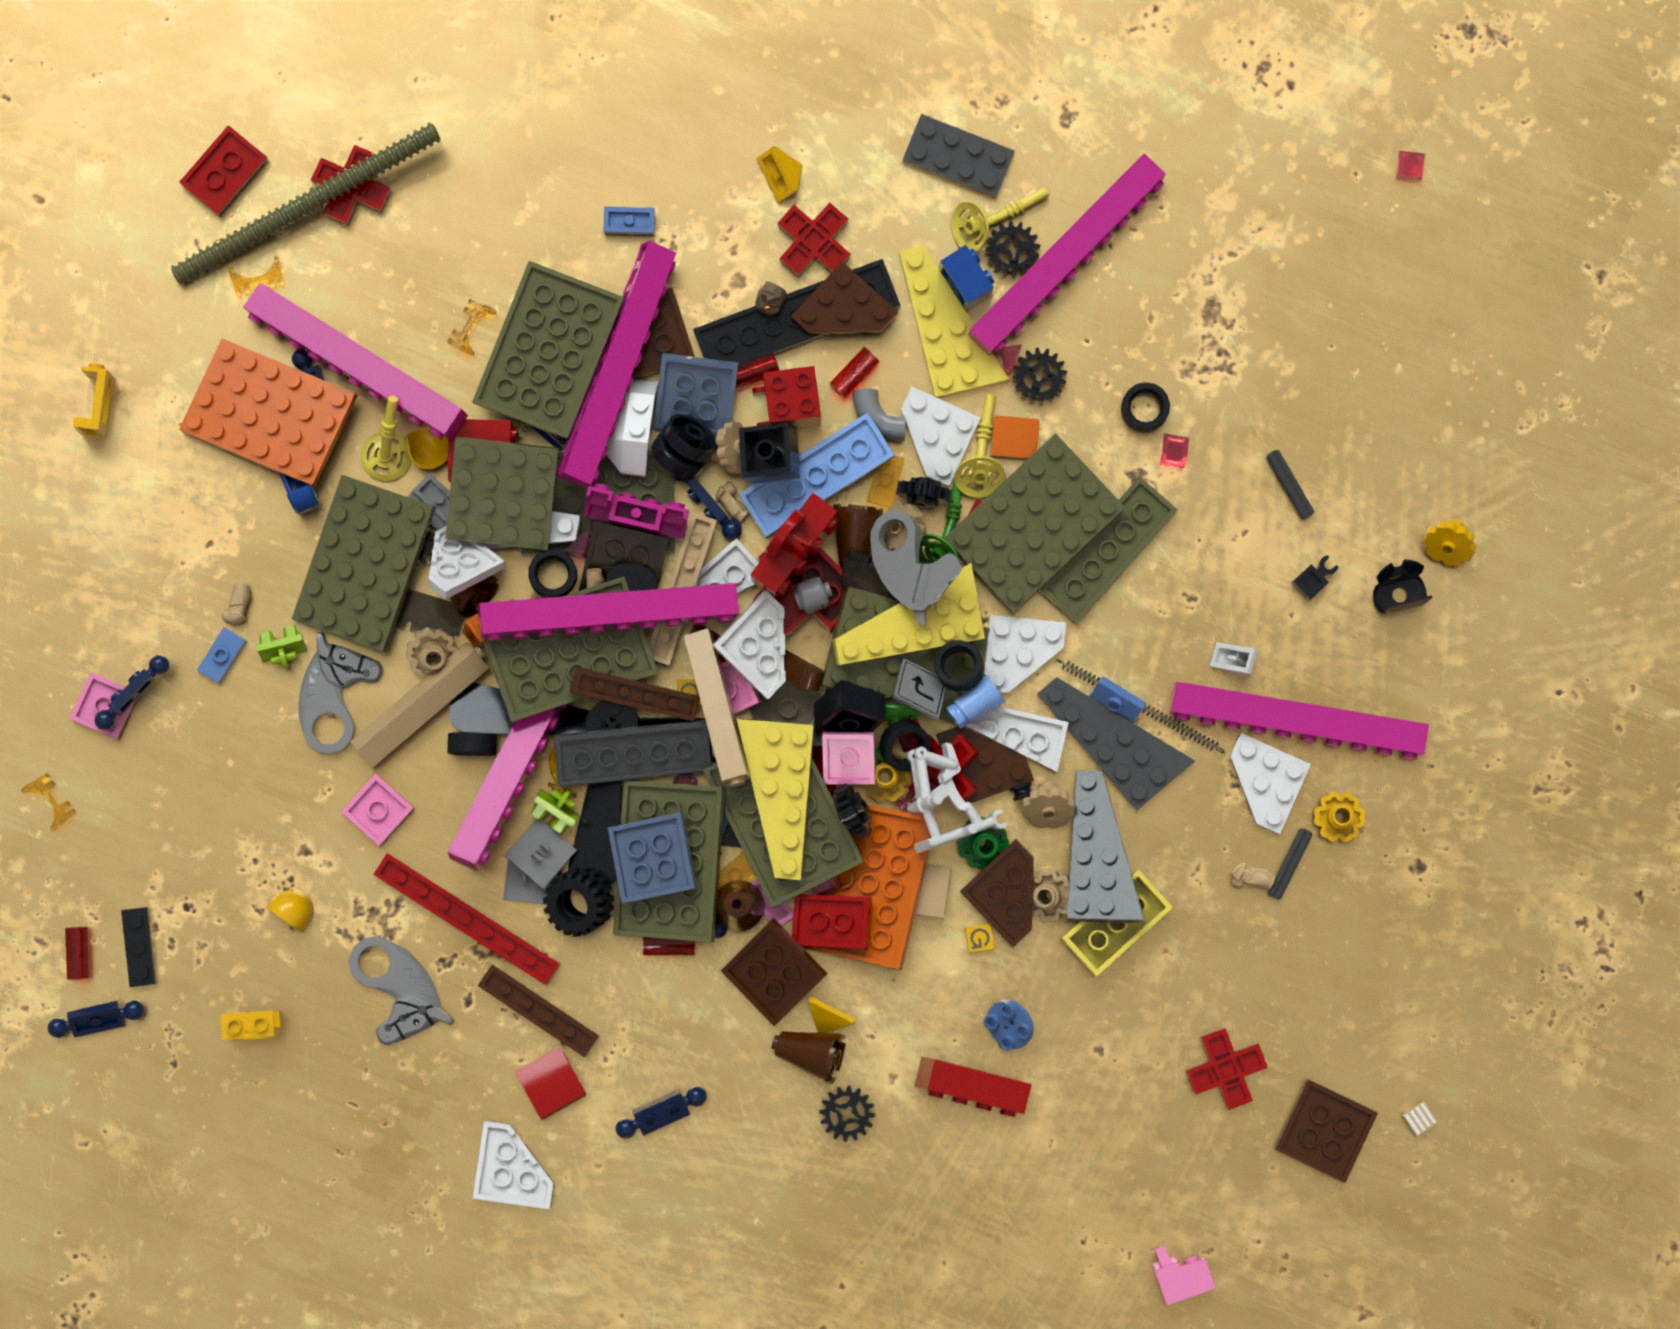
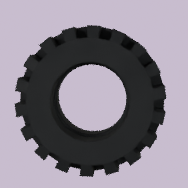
M576 867L561 874L549 883L550 886L544 892L547 894L543 898V903L547 904L544 912L545 914L549 913L550 918H548L550 924L553 922L556 924L555 929L557 931L563 929L564 935L569 936L573 933V937H579L582 934L587 935L605 924L604 922L610 918L611 915L609 913L614 909V905L611 902L615 899L614 895H610L609 891L613 889L611 885H606L605 881L607 879L604 876H598V871L593 870L590 872L588 867L581 869ZM571 890L578 891L585 898L587 903L586 914L579 912L573 906Z

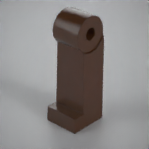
M785 649L784 671H786V680L798 684L802 688L819 691L824 670Z

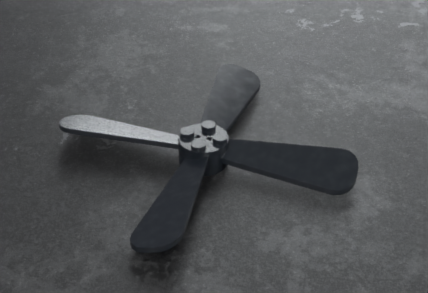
M619 564L612 568L606 578V582L624 576L629 591L658 589L654 573L647 567L638 564ZM643 629L645 636H647L648 629ZM471 683L451 700L449 718L452 725L459 731L509 734L515 723H511L499 688ZM603 700L595 704L591 710L569 705L566 709L562 708L558 715L560 720L554 731L550 730L548 735L616 729L618 724H620V728L690 720L677 717H638L636 711L630 706ZM695 718V721L705 720V718ZM745 719V720H757V721H762V720H759V719ZM710 738L711 761L717 763ZM621 781L588 784L573 844L576 852L570 857L568 870L576 867L580 869L588 867L590 872L593 870L598 871L599 877L604 876L607 879L605 881L607 886L612 885L617 878L608 827L620 825Z

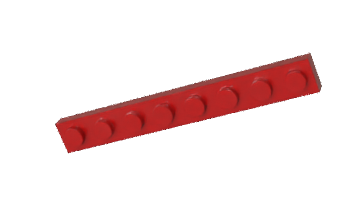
M388 853L373 874L546 986L560 966V963Z

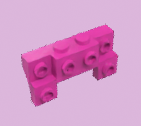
M595 483L594 487L588 486L584 517L684 540L689 516V509H685V504L670 501L669 505L663 504L661 506L660 501L646 499L644 502L636 500V496L627 493H621V496L615 495L613 491H609L610 487Z

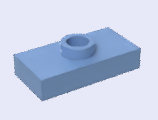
M604 206L603 232L605 234L654 235L655 208Z
M223 627L197 671L220 684L247 641Z
M1104 676L1101 677L1089 696L1132 723L1146 704V702Z

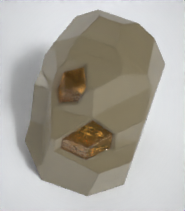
M763 281L755 301L757 310L768 316L779 314L786 298V290L772 282Z

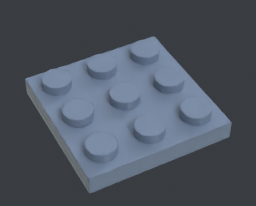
M663 353L654 429L663 430L671 416L685 414L702 422L716 437L718 429L723 428L725 423L732 422L739 363Z
M683 812L608 827L622 904L698 889Z

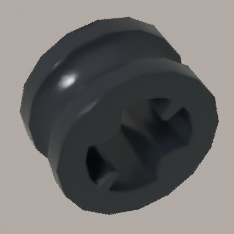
M1031 781L1010 789V792H1013L1015 795L1014 801L1030 796V792L1033 791L1030 788L1032 785Z

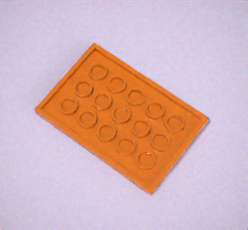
M222 338L179 430L315 488L358 395Z
M867 804L872 817L869 820L872 828L871 834L860 839L857 838L856 834L852 833V830L849 831L864 862L817 885L815 895L872 898L868 950L821 947L803 948L902 970L930 851L929 849L917 853L914 844L929 839L931 836L924 816Z

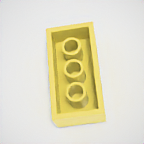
M1139 869L1132 876L1146 923L1080 921L1060 939L1094 977H1097L1173 908Z

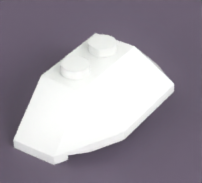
M634 379L629 390L625 392L623 397L625 400L624 407L615 419L616 429L606 443L608 447L606 456L621 475L646 477L659 381Z

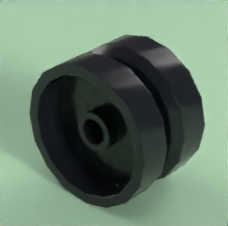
M675 414L670 417L663 431L655 438L651 449L657 461L671 473L683 478H695L705 467L706 461L717 450L716 437L702 422L685 414Z

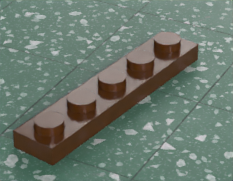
M577 666L570 688L571 693L694 722L700 702L699 695Z
M493 964L478 984L487 993L583 1057H586L599 1035Z

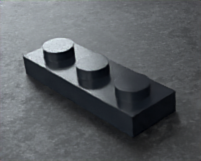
M148 907L121 910L129 987L157 984Z

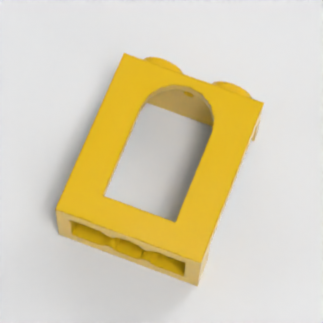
M91 363L89 367L81 366V371L89 379L96 380L91 419L74 417L73 427L81 435L107 438L115 377L109 370L104 369V365Z
M273 1010L221 1014L222 1040L240 1041L282 1037L281 1011L273 1012Z

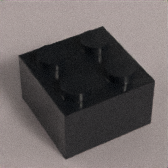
M789 422L739 428L741 470L744 480L755 484L800 478L798 436L795 426Z
M840 680L814 703V730L820 732H873L885 721V694L853 684L850 681Z

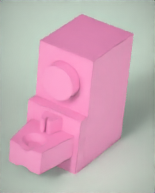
M1165 1245L1154 1248L1158 1262L1153 1263V1272L1165 1305H1170L1216 1288L1206 1258L1199 1259L1198 1255L1183 1259L1184 1264L1180 1265L1175 1256L1169 1258Z

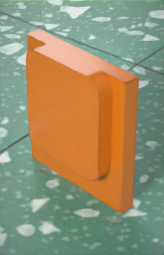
M994 415L991 456L1028 459L1037 451L1040 419Z

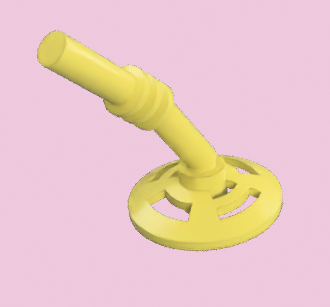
M1043 187L1021 200L1016 199L1015 203L1011 202L1010 206L1007 204L1005 209L987 217L976 203L963 202L955 208L952 214L951 229L953 237L960 248L967 245L969 250L974 249L977 252L985 246L990 226L1009 217L1013 219L1015 218L1014 215H1020L1019 212L1024 213V209L1048 197L1049 193ZM967 208H969L970 212H967V213L963 216V218H961L963 212H964ZM960 227H964V231L970 237L968 242L963 237ZM982 239V241L976 245V241Z
M989 394L986 395L981 423H978L980 428L977 429L979 434H976V438H978L976 456L964 460L957 467L954 476L957 488L963 494L974 498L988 497L1006 478L1003 466L997 460L986 456L988 440H991L989 435L992 434L990 429H993L991 421L996 396ZM966 465H968L964 472L965 476L961 478L962 470ZM987 472H991V475H990L989 478H988ZM995 472H999L997 481L992 485L991 482L995 478ZM969 482L983 484L984 489H974L967 485Z
M395 396L388 397L385 418L381 421L380 432L372 435L365 442L361 451V462L365 471L372 478L382 482H390L401 478L411 465L405 439L395 433V414L398 398ZM391 439L397 440L399 444L396 446L392 445ZM374 443L375 446L372 448V451H371V459L368 460V459H367L368 450H369L371 444ZM379 448L378 457L375 458V451ZM401 452H405L404 463L398 469L397 466L401 461ZM397 453V459L395 463H393L392 461L394 460V454ZM376 465L381 468H389L390 474H379L373 468Z

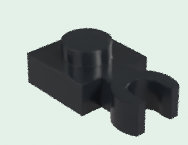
M1328 555L1319 561L1317 569L1311 564L1292 582L1309 601L1329 583L1324 577L1332 575L1338 570L1337 565L1330 570L1325 568L1324 563L1329 559Z

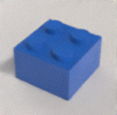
M964 245L942 259L939 270L965 311L968 312L992 296V284L995 282L989 271H983L980 267L979 262L981 260L974 249L969 250L967 245Z

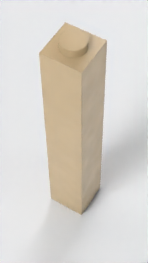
M707 628L684 635L721 780L726 786L738 787L745 784V780L751 779L718 652L712 647L715 640L712 632Z
M466 642L446 659L441 668L433 670L352 739L350 743L369 766L373 768L487 671L489 667L483 661L487 656L478 646L473 649Z

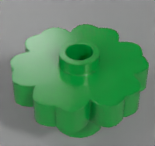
M970 819L963 826L972 824ZM989 828L956 840L959 856L966 858L969 866L977 867L978 869H984L987 864L1009 845L1007 832L1003 828L1000 830ZM983 840H986L983 846H979Z

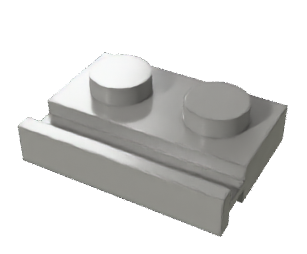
M429 473L407 497L436 507L431 525L436 530L447 526L450 491Z

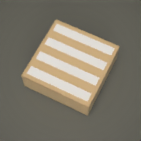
M1424 1101L1419 1102L1401 1115L1416 1137L1438 1123Z

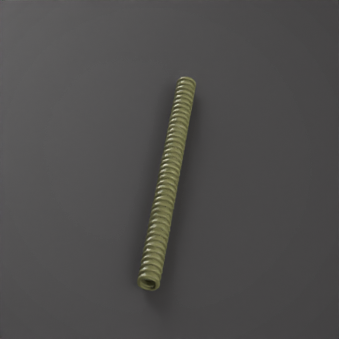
M428 122L426 127L420 126V130H413V134H406V138H399V142L393 141L392 146L386 145V149H379V153H372V157L369 158L367 156L364 158L365 161L359 160L356 166L352 164L350 169L345 168L343 173L338 172L337 176H331L329 181L323 180L322 185L316 184V188H309V192H302L303 195L295 196V200L289 199V203H282V207H275V211H268L266 216L262 214L261 219L255 218L253 223L248 222L247 226H241L239 231L235 229L233 231L234 234L230 235L228 233L225 239L221 237L219 242H212V246L207 245L206 249H200L198 254L192 253V257L189 258L187 256L185 261H178V265H171V271L175 279L181 285H184L186 280L190 282L193 276L199 277L200 272L202 274L206 273V269H213V265H220L219 262H225L227 257L233 258V254H240V250H247V246H254V242L260 243L262 238L267 239V235H274V231H281L283 226L287 228L289 226L288 223L294 224L297 218L301 220L303 215L308 216L309 212H315L317 207L321 209L324 203L328 205L330 200H337V196H344V192H351V188L357 189L358 184L364 185V181H371V177H378V173L384 174L385 169L391 170L394 164L398 166L400 161H406L405 158H412V154L416 153L418 155L421 149L425 151L427 146H434V142H441V137L435 126L431 122Z

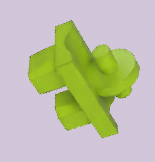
M295 625L285 627L283 629L284 638L275 640L273 632L260 633L259 644L256 645L262 662L271 660L272 665L281 663L283 669H288L289 660L297 659L296 654L307 651L304 639L299 634Z
M568 788L563 794L556 789L551 794L540 789L534 799L535 803L531 810V815L539 820H542L547 812L556 816L551 827L559 834H562L569 826L573 827L579 816L578 813L572 810L575 802L568 798L571 793Z

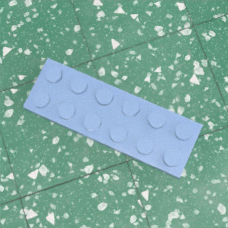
M867 412L799 456L800 478L756 483L740 493L739 496L764 536L768 538L779 530L793 511L801 509L812 493L826 501L894 458L895 454Z

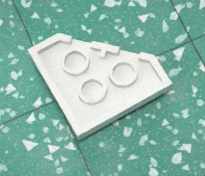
M911 386L901 408V413L905 416V422L922 464L924 474L927 478L940 481L942 485L950 487L955 471L961 463L981 418Z
M447 526L435 531L428 587L445 600L503 570L505 564L503 559L482 543L445 539Z
M764 590L712 647L768 700L786 681V671H784L785 634L783 628V619L785 617L784 607L767 590Z
M990 615V631L986 648L984 674L992 681L1000 693L1008 694L1063 650L1066 623Z
M1240 733L1230 754V759L1251 809L1256 825L1280 835L1311 764Z
M484 1121L472 1199L550 1209L554 1183L510 1124Z

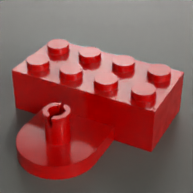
M812 493L801 509L793 511L774 535L766 548V555L750 574L751 581L762 590H767L775 599L779 594L783 597L792 586V577L795 574L800 576L808 565L806 560L810 554L815 556L822 547L824 535L828 534L830 536L839 524L837 523L838 511L819 496Z
M820 548L815 556L812 554L806 559L808 565L800 576L795 574L792 577V586L783 597L779 594L776 598L784 607L785 619H783L785 636L792 633L810 614L831 633L836 627L846 586L862 589L822 548ZM766 550L758 557L759 562L766 555ZM817 576L823 583L828 582L833 596L828 597L829 605L827 608L808 614L804 610H799L793 591L796 590L797 583ZM761 590V591L754 597L753 601H754L764 590Z

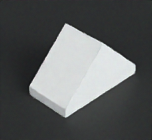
M1216 642L1209 666L1248 678L1251 675L1258 650Z

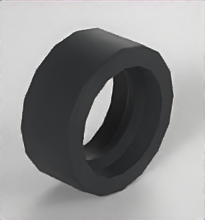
M1148 382L1135 384L1125 394L1121 405L1122 417L1127 425L1136 431L1146 433L1162 426L1170 410L1169 398L1165 391L1158 385ZM1150 393L1159 400L1160 413L1153 421L1142 422L1133 416L1130 408L1131 402L1138 394Z
M548 549L538 553L532 559L528 568V578L532 588L540 596L545 598L562 597L568 595L574 589L577 582V569L573 559L567 553L557 549ZM558 560L566 566L568 578L562 587L548 589L540 583L538 570L545 561Z
M956 640L943 645L937 652L934 660L935 672L943 686L952 691L962 692L972 689L980 682L984 673V661L979 650L967 641ZM954 653H967L974 661L973 672L964 679H951L944 670L946 659Z
M900 720L892 723L883 732L879 744L880 753L891 767L903 772L912 771L911 762L907 758L897 759L892 754L893 744L902 734L914 733L918 737L917 748L924 747L927 751H931V742L928 734L918 724L909 720Z
M477 732L448 733L447 753L463 756L496 755L497 735Z

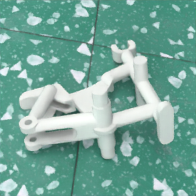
M950 743L942 744L943 756L929 752L924 747H918L907 753V759L911 762L916 801L908 805L907 811L912 814L923 813L931 836L929 839L914 844L917 853L989 828L1000 830L1007 826V822L999 824L996 821V816L1003 813L1002 810L993 811L988 815V818L982 820L974 806L970 802H965L960 796L952 777L959 773L961 768L954 748ZM927 765L941 770L937 777L941 785L932 791L930 790ZM948 796L958 812L965 811L972 824L941 834L933 808L941 804L943 799Z

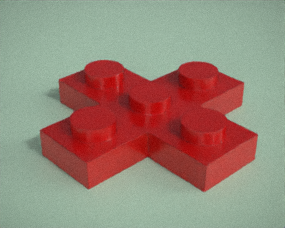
M354 145L344 167L320 158L311 182L322 185L323 180L329 181L331 176L336 177L338 172L343 173L344 169H350L352 164L356 166L359 160L365 161L364 158L367 156L369 158L372 157L371 154L373 152ZM372 179L371 181L366 180L364 185L358 184L357 189L351 188V192H344V196H337L335 201L333 199L330 200V204L326 205L323 214L347 225L357 203L381 212L391 188Z
M830 202L814 220H811L798 207L793 205L777 223L783 231L795 240L779 260L798 277L815 258L833 272L842 261L845 263L851 256L850 252L833 239L848 222L849 218Z
M928 734L931 742L930 752L943 756L942 747ZM959 734L950 743L954 748L961 768L960 772L952 777V780L960 796L967 802L978 789L963 773V770L979 752L964 735ZM918 743L911 750H915ZM927 765L930 790L932 791L941 785L937 778L941 770ZM913 782L908 789L916 797Z
M1226 1028L1201 1037L1210 1062L1186 1070L1194 1094L1197 1095L1219 1086L1228 1110L1252 1102L1253 1099L1244 1077L1268 1068L1259 1043L1234 1052Z

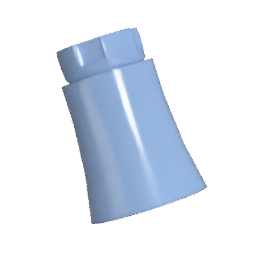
M983 674L982 679L975 687L953 701L954 704L948 706L946 710L954 723L961 729L967 723H972L988 711L1004 704L1005 701L992 681Z

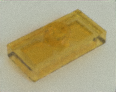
M895 456L875 469L867 502L885 507H890L893 504L904 458Z
M744 852L740 853L719 872L718 890L730 881L743 880L748 882L755 876Z

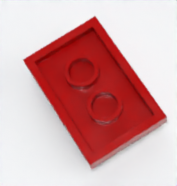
M228 125L179 183L219 216L268 158Z
M799 894L794 899L792 937L802 947L868 950L872 898Z

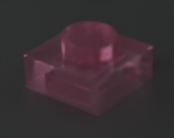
M1399 151L1396 177L1421 180L1423 177L1425 154Z

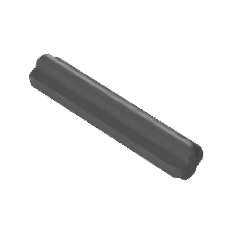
M1278 449L1270 452L1267 455V459L1302 519L1312 516L1314 509Z
M1304 828L1299 830L1275 878L1273 886L1268 892V895L1277 900L1282 898L1313 836L1309 830Z

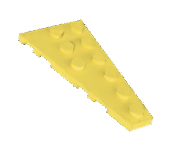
M925 246L899 251L934 396L940 398L1009 381L993 353L989 356L968 336V332L974 326V323Z
M969 563L963 566L960 574L948 586L941 599L926 610V625L921 627L913 611L899 602L863 624L833 639L836 665L941 647L956 640L969 642L985 639L972 564Z
M737 719L774 877L801 880L814 725Z

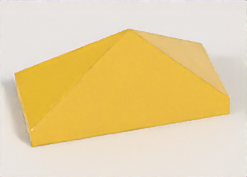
M776 146L771 147L756 158L778 203L784 201L798 190L802 170L801 163Z
M812 996L808 999L817 1031L820 1033H828L852 1025L856 1020Z

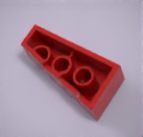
M921 1057L914 1087L929 1090V1096L943 1099L945 1094L953 1096L952 1102L967 1105L969 1100L977 1102L976 1108L991 1111L992 1107L1001 1109L1000 1114L1015 1117L1016 1113L1025 1114L1032 1084L932 1058Z

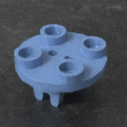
M1001 1000L996 1002L988 1010V1015L984 1018L985 1026L1004 1050L1009 1051L1024 1047L1032 1039L1034 1031L1032 1019L1029 1013L1016 1001Z

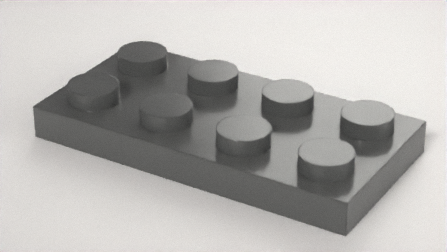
M921 114L902 162L996 199L1015 150Z

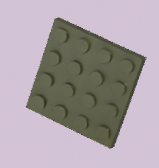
M456 436L445 539L548 550L559 448Z

